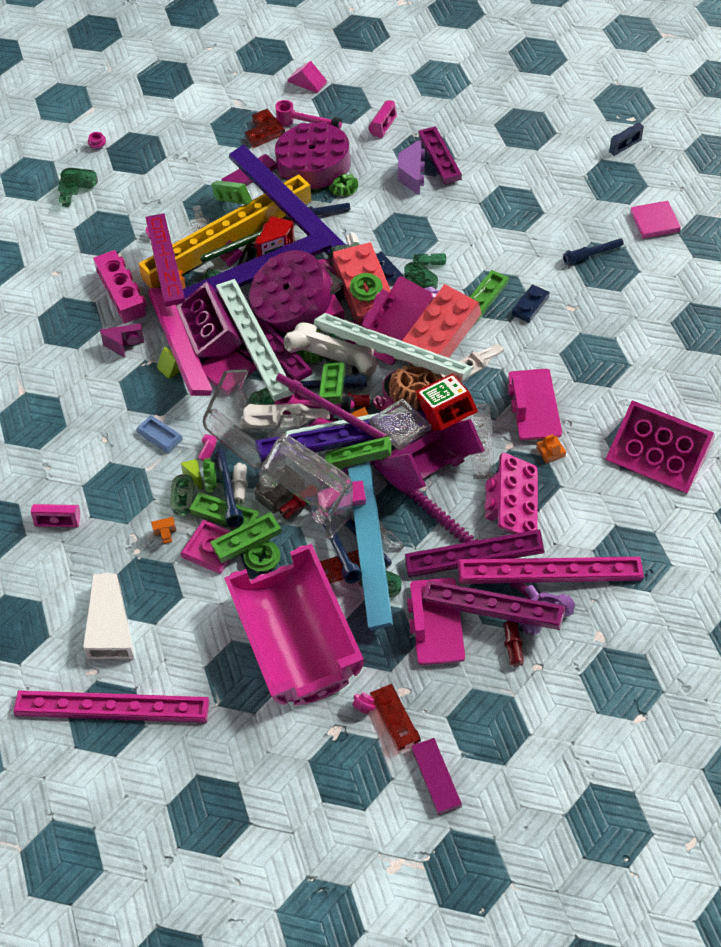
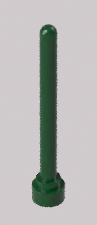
M263 227L258 232L201 255L200 260L207 262L254 242L261 235Z

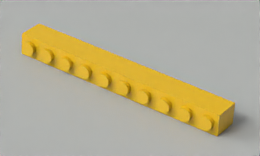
M300 175L284 182L305 205L311 202L310 184ZM264 193L253 199L249 204L235 209L172 244L177 268L186 273L203 263L200 260L201 255L224 246L229 240L234 242L260 231L271 216L283 218L287 215ZM152 255L138 263L142 280L149 288H159L161 285L155 258Z

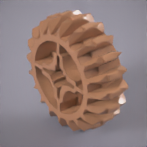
M412 364L410 367L403 365L402 369L398 368L395 373H392L389 382L390 397L393 398L394 403H399V407L405 406L407 410L415 409V412L417 409L423 411L415 391L443 378L442 374H435L429 369L416 367Z

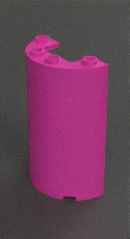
M312 543L306 546H299L290 552L293 564L281 566L277 570L268 574H261L253 580L249 579L246 569L233 572L229 576L224 577L270 694L275 702L286 705L287 701L294 702L296 706L324 699L349 684L348 679L352 675L358 676L364 664L363 656Z

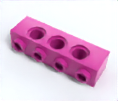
M115 250L94 257L96 272L123 323L125 324L146 316L145 307H147V302L143 295H139L140 290L137 283L132 282L133 277L130 270L125 269L126 264L123 257H119Z

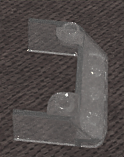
M226 370L223 372L203 416V426L206 431L215 436L217 440L252 468L264 467L270 461H260L255 441L284 436L286 431L299 429L305 415L303 413L281 415L273 434L266 429L262 431L258 428H242L241 417L244 416L243 410L249 405L247 395L240 389L248 371Z
M282 434L276 440L259 470L260 492L264 494L270 487L275 488L278 484L291 491L311 505L313 519L319 524L323 523L326 525V538L330 540L352 517L353 483L344 472L289 435Z

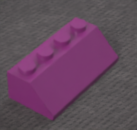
M205 282L185 299L186 303L176 306L195 353L199 358L228 356L243 344L217 290L208 282Z

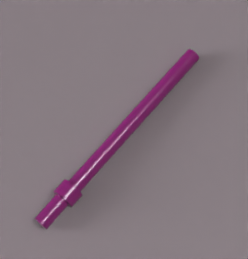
M281 373L276 376V381L288 387L290 392L302 395L376 439L387 437L385 433L303 387V384L296 379L291 380Z

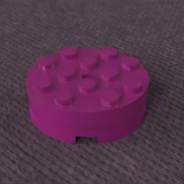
M326 122L300 123L298 126L282 134L275 145L277 170L283 180L285 178L290 180L300 175L310 184V189L330 186L334 183L335 178L341 174H347L351 166L350 146L347 135L341 129Z
M299 250L283 252L271 257L255 274L250 288V304L255 314L274 330L288 333V331L295 330L296 325L304 322L314 325V320L327 311L332 300L330 290L333 282L329 273L313 255Z

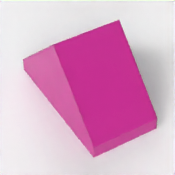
M311 60L296 69L287 79L289 83L316 93L327 83L325 77Z

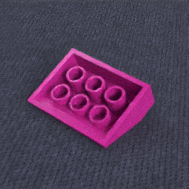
M632 400L605 460L688 494L715 439V434L712 431Z

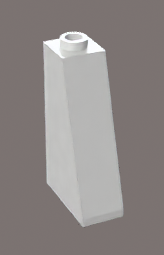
M93 574L83 647L87 659H135L134 647L117 574Z

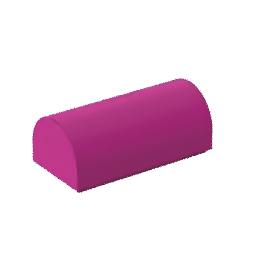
M385 101L369 124L368 129L373 136L383 138L397 117L395 101Z
M32 505L30 512L35 527H79V505Z

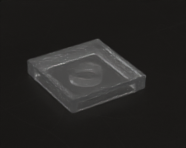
M403 398L370 418V424L385 433L387 437L389 436L392 445L398 450L430 431L432 427Z

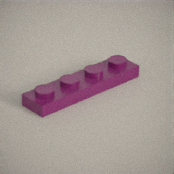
M436 126L418 130V136L443 183L448 184L462 180V173Z

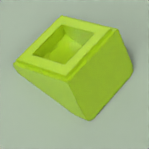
M164 347L157 368L170 379L178 374L180 369L173 352Z
M194 459L182 462L183 476L199 490L203 489L198 461Z

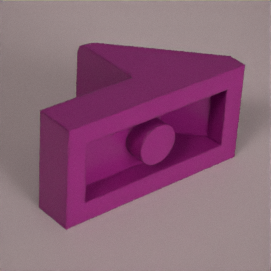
M141 323L100 329L103 345L122 357H125L124 346L144 343Z

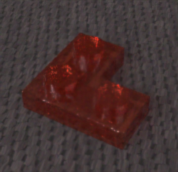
M267 108L252 115V121L257 127L244 132L247 141L255 148L279 138L285 133V128Z

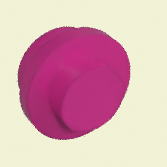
M93 132L88 137V145L91 148L99 149L106 144V138L101 132Z
M362 692L353 696L354 701L352 705L360 712L369 714L370 711L375 709L374 699L370 695Z

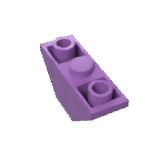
M416 141L398 153V181L416 194H420V186H424V175H421V173H424L425 161L421 160H425V149H421V141Z

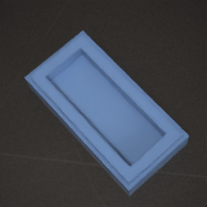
M152 415L136 428L138 434L168 454L183 440L182 435Z

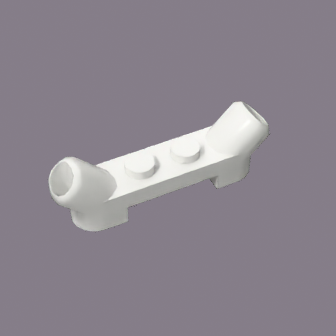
M304 322L299 323L293 332L287 333L284 337V347L290 353L306 350L355 366L362 375L367 376L373 375L377 370L378 362L373 357L374 349L316 332L317 326Z

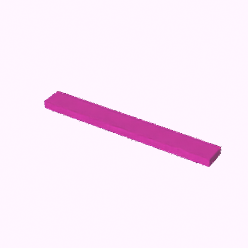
M149 288L148 295L190 396H211L212 388L195 353L176 305L165 307L162 289Z
M641 557L459 559L457 563L460 584L642 581L644 578Z
M18 690L13 713L15 716L207 723L210 700L209 697Z

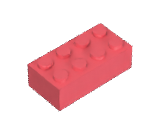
M371 242L333 252L334 271L338 280L343 284V293L353 319L362 327H364L362 325L364 315L373 306L374 299L368 303L364 300L360 302L356 297L353 298L350 292L351 280L358 274L371 273L381 280L382 289L389 293L391 291ZM364 283L363 289L368 293L369 288Z
M444 284L402 341L449 358L480 317L479 302Z

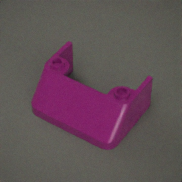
M467 419L440 431H432L431 429L429 432H425L391 451V456L374 461L377 471L401 492L406 491L409 494L425 487L423 478L448 464L453 466L460 465L465 462V457L482 453L485 449L472 420Z

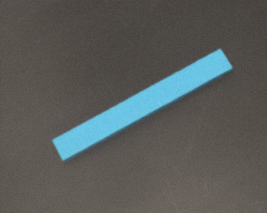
M370 462L348 467L350 482L363 480L366 504L353 506L367 622L370 631L393 626L372 466Z

